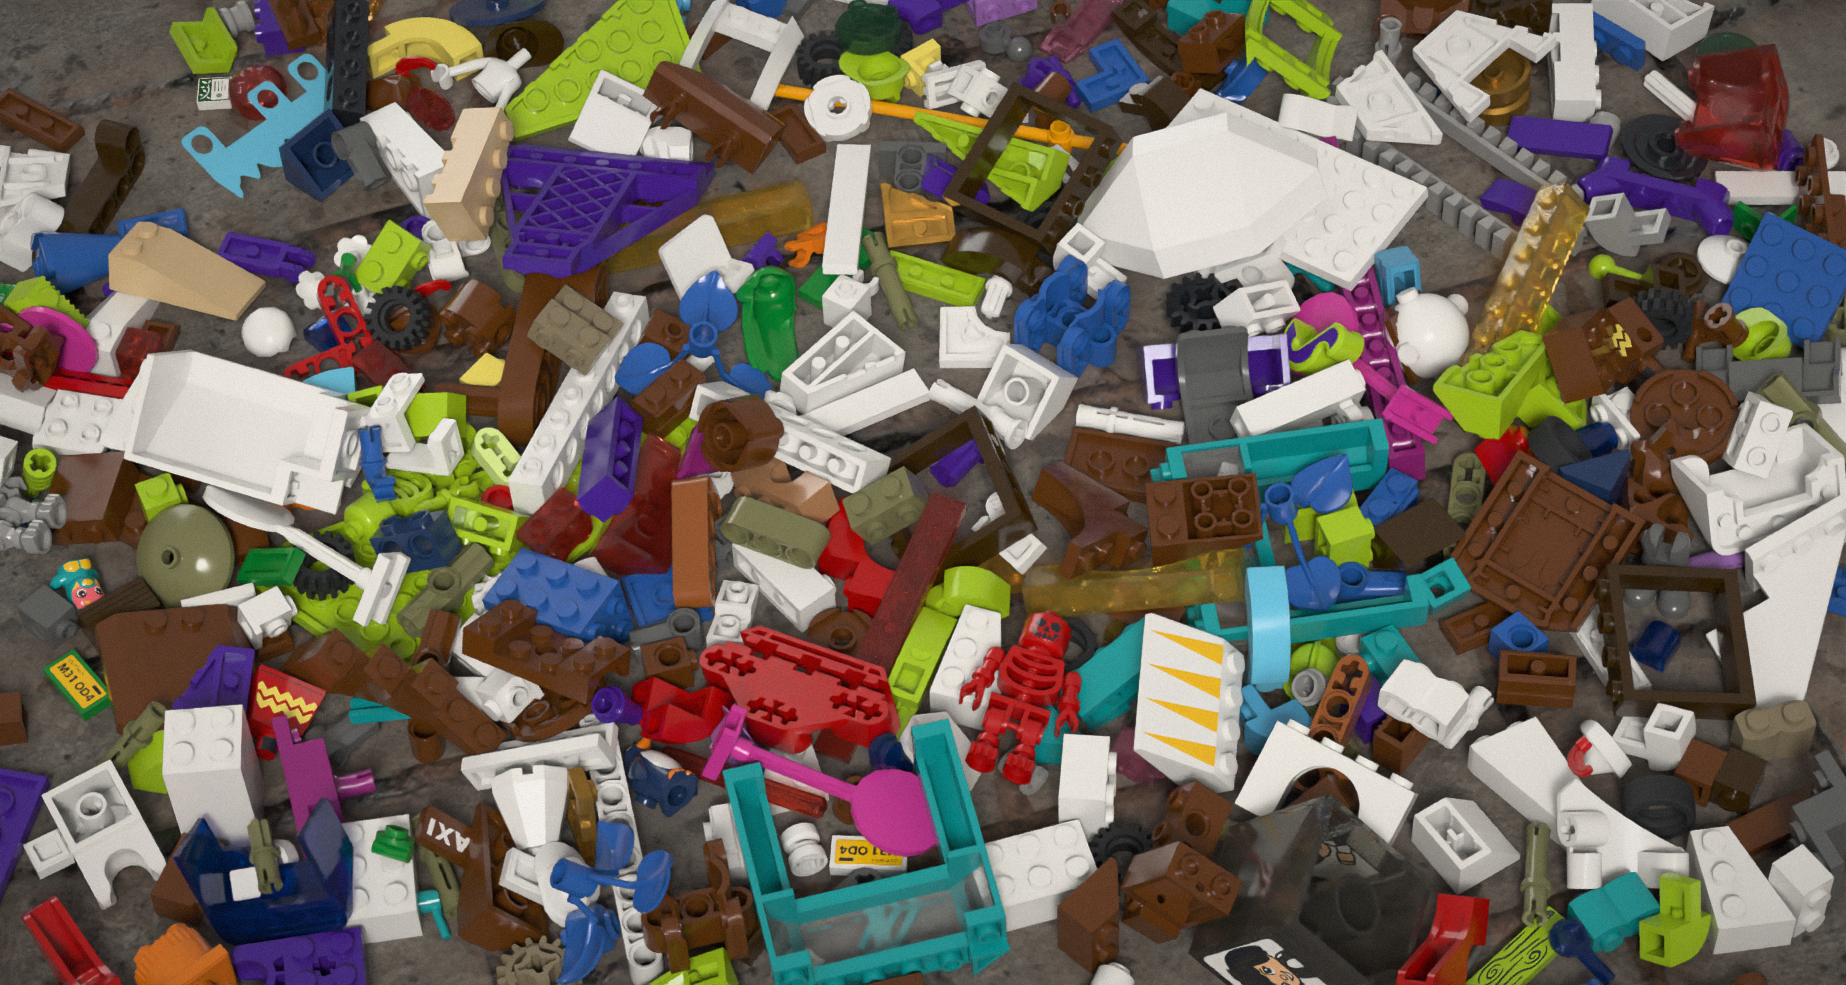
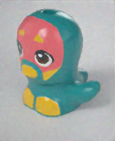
M89 558L72 560L61 565L49 586L53 591L63 586L66 589L67 601L75 607L76 611L105 595L99 584V574L95 569L91 568Z

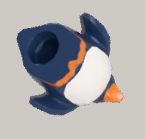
M643 737L636 745L629 747L623 753L622 761L628 784L637 793L634 800L652 809H655L657 803H659L662 813L666 817H671L686 806L693 797L698 795V778L695 774L688 770L685 771L677 761L661 751L651 750V741Z

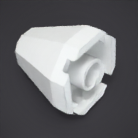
M536 765L532 766L533 773L523 775L522 768H514L491 778L492 794L495 803L518 850L535 857L536 851L544 843L560 842L567 812V768Z

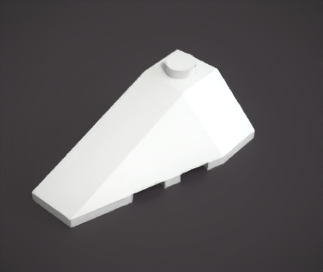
M114 290L84 318H89V324L85 330L91 335L97 345L99 357L89 373L115 378L119 377L135 348V342L145 321L151 319L160 303L159 301Z

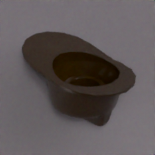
M519 19L498 24L489 33L485 41L484 52L486 57L508 61L522 48H525L532 58L520 68L540 67L551 64L560 56L563 51L564 39L561 31L552 23L545 20Z

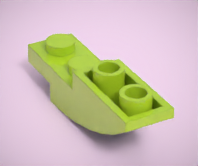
M923 607L888 678L901 724L892 743L898 745L897 742L913 715H917L929 686L931 687L958 619L927 607Z

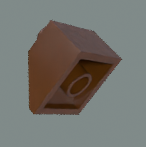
M1112 857L1057 905L1058 948L1092 975L1100 965L1112 963L1119 953L1117 861Z

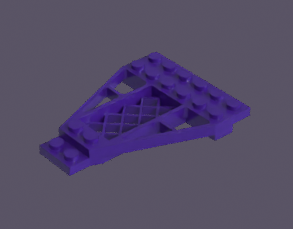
M521 143L519 146L509 145L507 150V166L503 169L500 180L510 238V246L502 256L503 269L515 270L520 274L546 273L556 278L583 273L696 206L715 177V164ZM512 185L516 189H526L529 187L542 189L538 195L510 192L509 186ZM639 199L648 203L667 201V203L660 207L634 205ZM513 210L526 211L516 225ZM625 222H630V223H631V224H629L628 226H626V227L622 228L621 230L617 231L618 228L620 227V225H621L622 223H625Z

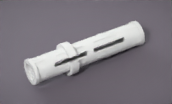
M1079 404L1076 415V426L1095 428L1109 433H1124L1177 444L1182 443L1185 422L1131 414L1119 411L1118 407L1112 406L1111 409Z

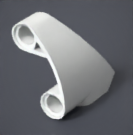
M1573 778L1557 794V830L1560 842L1566 846L1567 888H1602L1617 877L1635 871L1647 888H1660L1659 876L1668 872L1689 877V853L1626 818L1592 793L1578 779Z

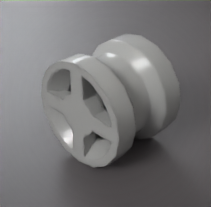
M244 0L236 2L232 8L223 7L218 9V15L224 21L232 38L238 37L239 32L244 30L247 32L255 30L253 16Z

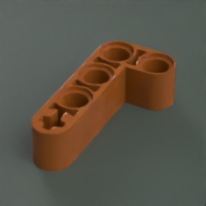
M710 476L672 480L673 597L676 609H698L715 606V521L722 517V506L719 493Z
M1347 655L1338 661L1309 728L1311 730L1308 736L1312 739L1320 741L1327 737L1344 746L1343 755L1373 683L1371 671L1363 658L1358 655ZM1356 670H1359L1361 678L1354 677L1350 684L1347 674L1354 675ZM1349 688L1353 696L1348 693ZM1343 703L1349 706L1348 712L1343 717L1336 718L1330 715L1331 709L1336 704ZM1317 768L1307 772L1318 773L1320 775L1318 782L1328 775L1337 774L1345 786L1355 788L1351 780L1336 769ZM1304 775L1294 783L1300 796L1312 788L1301 785ZM1355 790V794L1353 797L1360 805L1357 790ZM1359 806L1352 812H1350V814L1357 812L1359 810Z

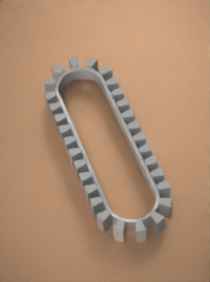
M1358 67L1352 68V75ZM1410 71L1404 78V81L1438 128L1517 183L1530 187L1558 203L1561 208L1559 213L1565 221L1560 229L1543 236H1530L1515 231L1386 141L1365 140L1355 125L1352 142H1346V152L1360 157L1362 154V159L1428 188L1426 209L1436 216L1443 209L1442 220L1451 227L1459 220L1458 231L1467 238H1470L1476 231L1475 243L1486 250L1492 242L1491 254L1500 261H1503L1512 249L1519 252L1517 267L1532 270L1533 256L1545 254L1544 257L1549 269L1562 265L1564 249L1574 257L1582 249L1584 236H1587L1588 230L1584 220L1589 205H1583L1584 191L1577 183L1565 190L1567 176L1555 170L1549 177L1550 165L1539 158L1533 166L1534 154L1524 147L1516 155L1518 143L1506 136L1500 144L1501 132L1490 125L1484 132L1485 121L1478 116L1471 123L1466 121L1456 108L1452 110V103L1443 93L1436 99L1437 89L1426 82L1420 88L1421 78ZM1339 76L1332 83L1331 96L1327 97L1326 103L1336 106L1341 105L1335 97L1336 86L1344 80L1343 77Z

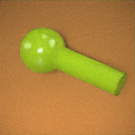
M1605 254L1596 255L1588 265L1589 274L1597 280H1603L1607 272L1638 280L1643 276L1642 274L1616 266L1615 261Z

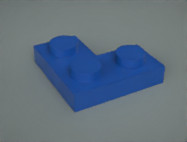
M1117 38L1089 49V60L1099 73L1075 82V91L1089 111L1093 113L1118 103L1135 84L1139 82L1150 84V80Z

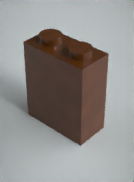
M125 451L61 456L49 494H60L67 506L68 515L66 523L62 528H49L52 534L53 545L67 546L69 544L118 542L124 519L135 491V484H137L140 472L134 463L123 459Z

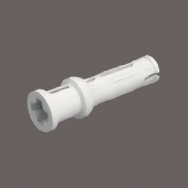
M938 379L937 383L934 382L929 391V398L944 405L959 415L972 406H977L992 421L999 439L1003 440L1008 448L1016 449L1024 441L1029 427L1028 422L1025 420L1012 418L1005 414L1004 409L998 405H985L942 379Z

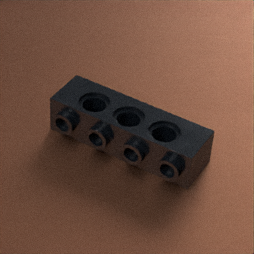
M335 0L327 16L324 111L330 108L344 128L359 123L360 118L365 116L369 1Z

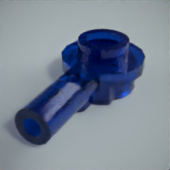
M886 732L873 739L868 749L872 767L912 772L913 764L903 756L902 743L897 741L894 734Z
M1561 919L1552 925L1549 930L1548 939L1554 952L1566 958L1576 957L1603 985H1607L1615 978L1616 975L1589 947L1591 939L1587 936V931L1580 922L1572 919Z

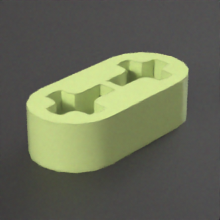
M483 428L474 437L471 453L496 485L509 487L508 479L510 476L506 477L504 472L506 469L509 471L514 470L521 456L499 430ZM483 442L487 444L493 442L495 444L494 450L491 448L484 450L481 446Z

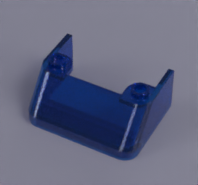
M327 797L320 798L296 836L308 860L278 865L283 881L282 889L276 891L274 883H271L273 893H261L260 897L247 900H233L230 871L255 867L250 863V852L239 846L221 848L205 818L197 819L174 854L173 859L216 934L223 941L232 945H244L338 931L346 926L353 914L354 847Z

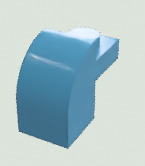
M1252 684L1241 688L1243 702L1240 706L1239 722L1244 726V745L1257 756L1263 750L1277 721L1287 725L1289 720L1292 719L1310 728L1313 720L1297 699H1293L1270 710Z

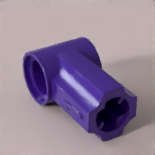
M972 439L930 465V473L940 485L948 489L950 486L955 487L977 463L982 465L985 463L975 440Z

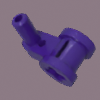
M1050 56L1047 60L1039 57L1030 60L1027 65L1028 72L1025 77H1021L1018 80V84L1033 90L1050 72H1056L1064 76L1071 85V94L1065 99L1068 106L1077 109L1081 105V100L1074 89L1075 82L1070 72L1064 70L1057 56Z

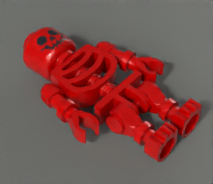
M1044 611L1030 615L1024 623L1018 640V646L1013 645L1007 655H1005L1001 647L990 648L984 656L982 666L977 667L971 675L973 680L962 687L958 703L962 704L965 696H971L976 692V700L973 701L972 710L976 711L982 703L985 688L991 687L995 680L994 673L999 671L997 687L1005 695L991 693L988 708L982 722L984 730L978 735L976 742L972 741L965 759L966 764L973 770L981 773H990L995 769L999 757L998 746L1000 741L998 736L999 734L1005 736L1007 729L1017 732L1016 740H1020V743L1014 747L1012 753L1008 754L1002 769V775L1014 784L1026 785L1030 783L1036 764L1034 761L1036 756L1034 749L1036 744L1040 745L1051 715V711L1040 707L1051 706L1057 700V708L1060 711V715L1057 717L1054 727L1055 738L1059 737L1060 727L1064 726L1065 722L1068 723V727L1072 730L1071 734H1077L1078 719L1076 713L1080 711L1081 703L1078 699V694L1081 690L1082 678L1075 671H1069L1063 676L1065 662L1062 659L1065 656L1071 639V628L1058 613ZM1060 690L1063 692V697L1059 698ZM1011 718L1021 721L1020 724L1010 721Z

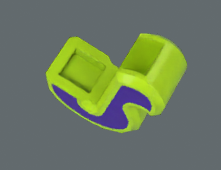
M1294 318L1284 334H1287L1289 368L1307 377L1348 359L1353 364L1361 356L1364 348V338L1360 333L1355 331L1349 332L1342 324L1337 322L1318 334L1313 326Z

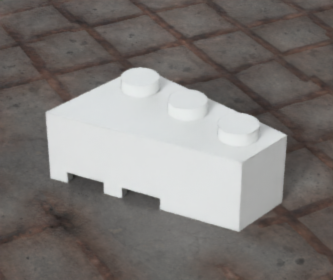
M1552 3L1548 33L1556 36V46L1547 53L1552 119L1589 123V120L1594 117L1595 110L1601 109V89H1596V85L1599 83V66L1595 65L1597 43L1594 41L1593 3Z
M853 310L782 373L780 392L790 395L795 401L796 410L803 415L903 372L906 352Z
M965 604L929 691L931 713L946 711L956 724L984 730L982 722L988 708L991 693L994 692L1002 695V692L997 687L999 671L994 673L995 680L991 687L985 688L982 703L976 711L972 710L973 701L976 700V692L971 696H965L962 704H959L958 700L962 687L973 680L971 675L977 667L982 666L984 656L988 650L996 646L1001 647V613Z
M1729 826L1690 831L1686 852L1689 853V873L1691 878L1701 880V911L1711 914L1708 939L1713 955L1790 945L1796 918Z

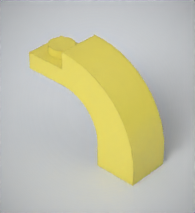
M430 17L405 19L385 26L386 37L368 46L367 72L375 79L395 69L396 63L401 58L409 56L426 57L438 64H445L449 68L474 59L484 58L482 44L470 31L448 20ZM478 70L457 75L454 78L459 81Z

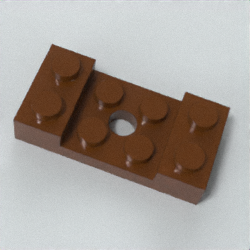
M504 600L463 628L462 654L586 705L591 702L600 678L610 671L623 677L629 674L631 648L616 643L611 638L601 636L586 644L578 638H571L553 631L548 626L538 625L536 620L538 611L524 606L516 600Z

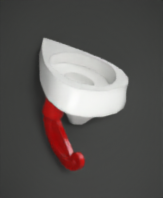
M1594 720L1582 722L1578 729L1583 733V736L1574 742L1575 745L1569 751L1567 757L1568 767L1578 777L1613 772L1619 779L1622 778L1632 766L1628 757L1600 724Z

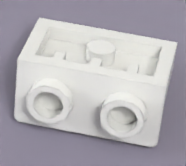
M1625 387L1608 396L1602 394L1592 397L1590 413L1594 422L1606 430L1617 449H1628L1631 454V443L1640 439V434L1630 423V412L1635 395L1628 387Z
M1748 391L1722 459L1734 469L1761 478H1767L1793 412L1788 408L1771 403L1762 395Z

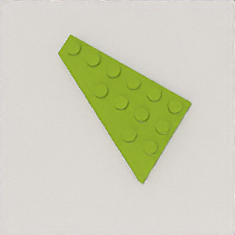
M618 0L601 16V19L587 32H584L577 39V42L568 47L549 65V68L534 82L532 81L518 97H515L504 108L505 115L514 126V141L517 142L575 124L601 69L645 90L654 70L660 62L667 61L680 64L690 39L676 1ZM698 64L696 71L702 73Z

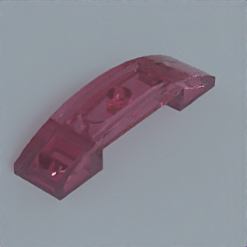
M1083 0L1064 25L1057 23L1038 46L1039 50L1049 56H1057L1059 61L1064 64L1071 62L1101 35L1113 20L1111 11L1125 0Z

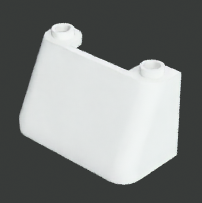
M1807 423L1787 428L1767 478H1761L1737 469L1709 476L1707 463L1696 455H1687L1670 460L1672 478L1707 544L1721 555H1732L1745 551L1748 547L1840 495L1846 501L1844 455Z

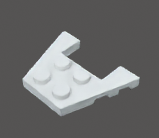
M1456 10L1413 48V58L1466 121L1471 123L1490 106V95L1469 83L1508 48L1537 63L1556 46V36L1544 32L1543 36L1528 33V28L1518 25L1513 29L1497 25V20Z
M0 145V207L16 205L30 192H34L48 200L66 196L71 169L70 154L29 149L28 154L11 152V146Z

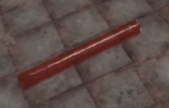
M665 746L662 750V753L677 761L685 771L688 770L694 773L699 780L725 788L722 771L735 768L725 764L718 778L714 781L702 776L703 769L708 761L707 758L671 746ZM764 777L768 803L816 819L823 817L828 807L825 797Z

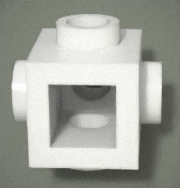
M963 64L947 93L963 102L960 109L978 118L979 114L982 113L991 118L1008 89L998 83L1001 77L983 67L981 72Z

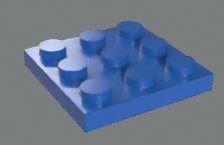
M1766 211L1721 303H1728L1734 309L1735 315L1750 308H1763L1770 311L1788 327L1787 334L1791 343L1804 348V340L1810 339V343L1821 342L1846 294V249Z

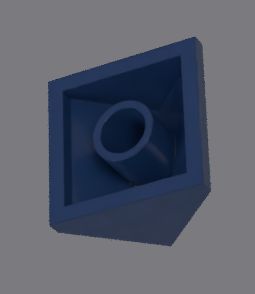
M330 108L322 112L279 147L285 179L318 202L323 201L354 175L347 160H341L333 149L331 135L334 131L344 127Z
M1626 449L1562 466L1559 468V476L1610 505L1615 503L1620 506L1622 503L1621 491L1627 479L1631 454Z

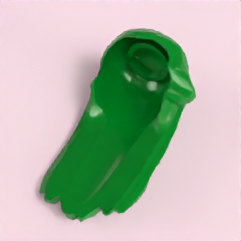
M765 266L752 272L746 278L743 285L738 289L736 297L742 305V333L745 354L749 365L754 369L758 368L762 374L766 372L772 380L781 382L782 373L800 358L794 324V313L797 311L795 304L797 295L794 277L778 266Z

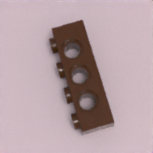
M1197 781L1175 788L1167 799L1166 807H1168L1166 815L1153 832L1152 840L1154 843L1151 850L1181 841L1210 860L1233 804ZM1185 821L1190 826V833L1186 829ZM1128 895L1126 896L1124 901V908L1126 909L1121 919L1122 923L1157 944L1177 939L1181 930L1179 927ZM1157 897L1158 902L1162 904L1163 898L1161 901L1159 897Z

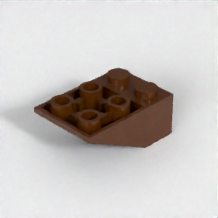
M1256 473L1145 483L1153 569L1193 565L1263 539Z

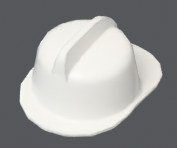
M552 841L544 843L536 851L534 870L545 912L552 921L565 928L566 916L580 909L576 905L567 902L569 894L551 887L550 875L552 869L562 858L586 867L590 866L585 863L584 859L574 848L562 842ZM598 884L595 893L591 897L585 896L580 898L587 907L597 902L600 895V885Z

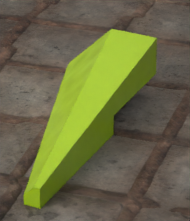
M916 111L913 120L917 125L922 126L932 134V137L937 141L947 143V147L952 150L951 152L963 161L983 128ZM1012 137L987 179L999 187L1000 191L1018 202L1023 209L1033 212L1061 187L1070 155L1057 149Z

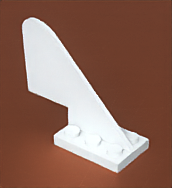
M1841 495L1745 549L1746 582L1753 592L1761 588L1768 598L1743 613L1757 702L1754 708L1772 709L1774 706L1786 701H1804L1843 545L1846 542V501ZM1716 628L1706 634V639L1721 662Z

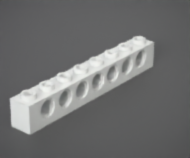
M613 292L604 310L624 323V325L586 376L576 369L571 368L508 479L514 511L549 517L584 452L588 421L612 401L619 388L614 376L619 370L624 357L637 345L650 320L646 297Z

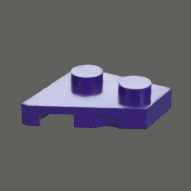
M217 645L207 658L206 665L199 669L190 680V686L181 698H177L173 702L172 710L243 705L245 715H247L255 649Z

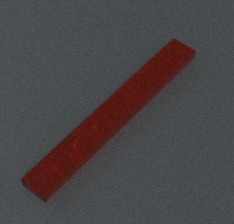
M935 492L931 494L855 657L884 667L887 679L892 672L968 509L966 503ZM844 682L842 684V687L849 688L850 684ZM830 728L820 731L813 749L815 753L849 765L858 744L838 738L833 735Z

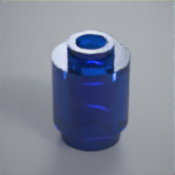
M1596 421L1574 430L1587 445L1593 458L1611 454L1612 450L1618 447L1616 431L1607 421L1603 423Z

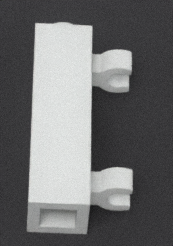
M1348 359L1237 406L1230 419V423L1238 437L1242 438L1298 430L1335 413H1338L1341 424L1363 421L1364 417L1356 404L1359 403L1366 390L1365 380L1358 369H1354Z

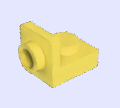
M934 39L900 56L910 66V70L905 76L904 86L907 89H912L919 97L924 95L923 87H926L925 82L922 81V75L927 74V68L930 64L938 60L941 61V46Z

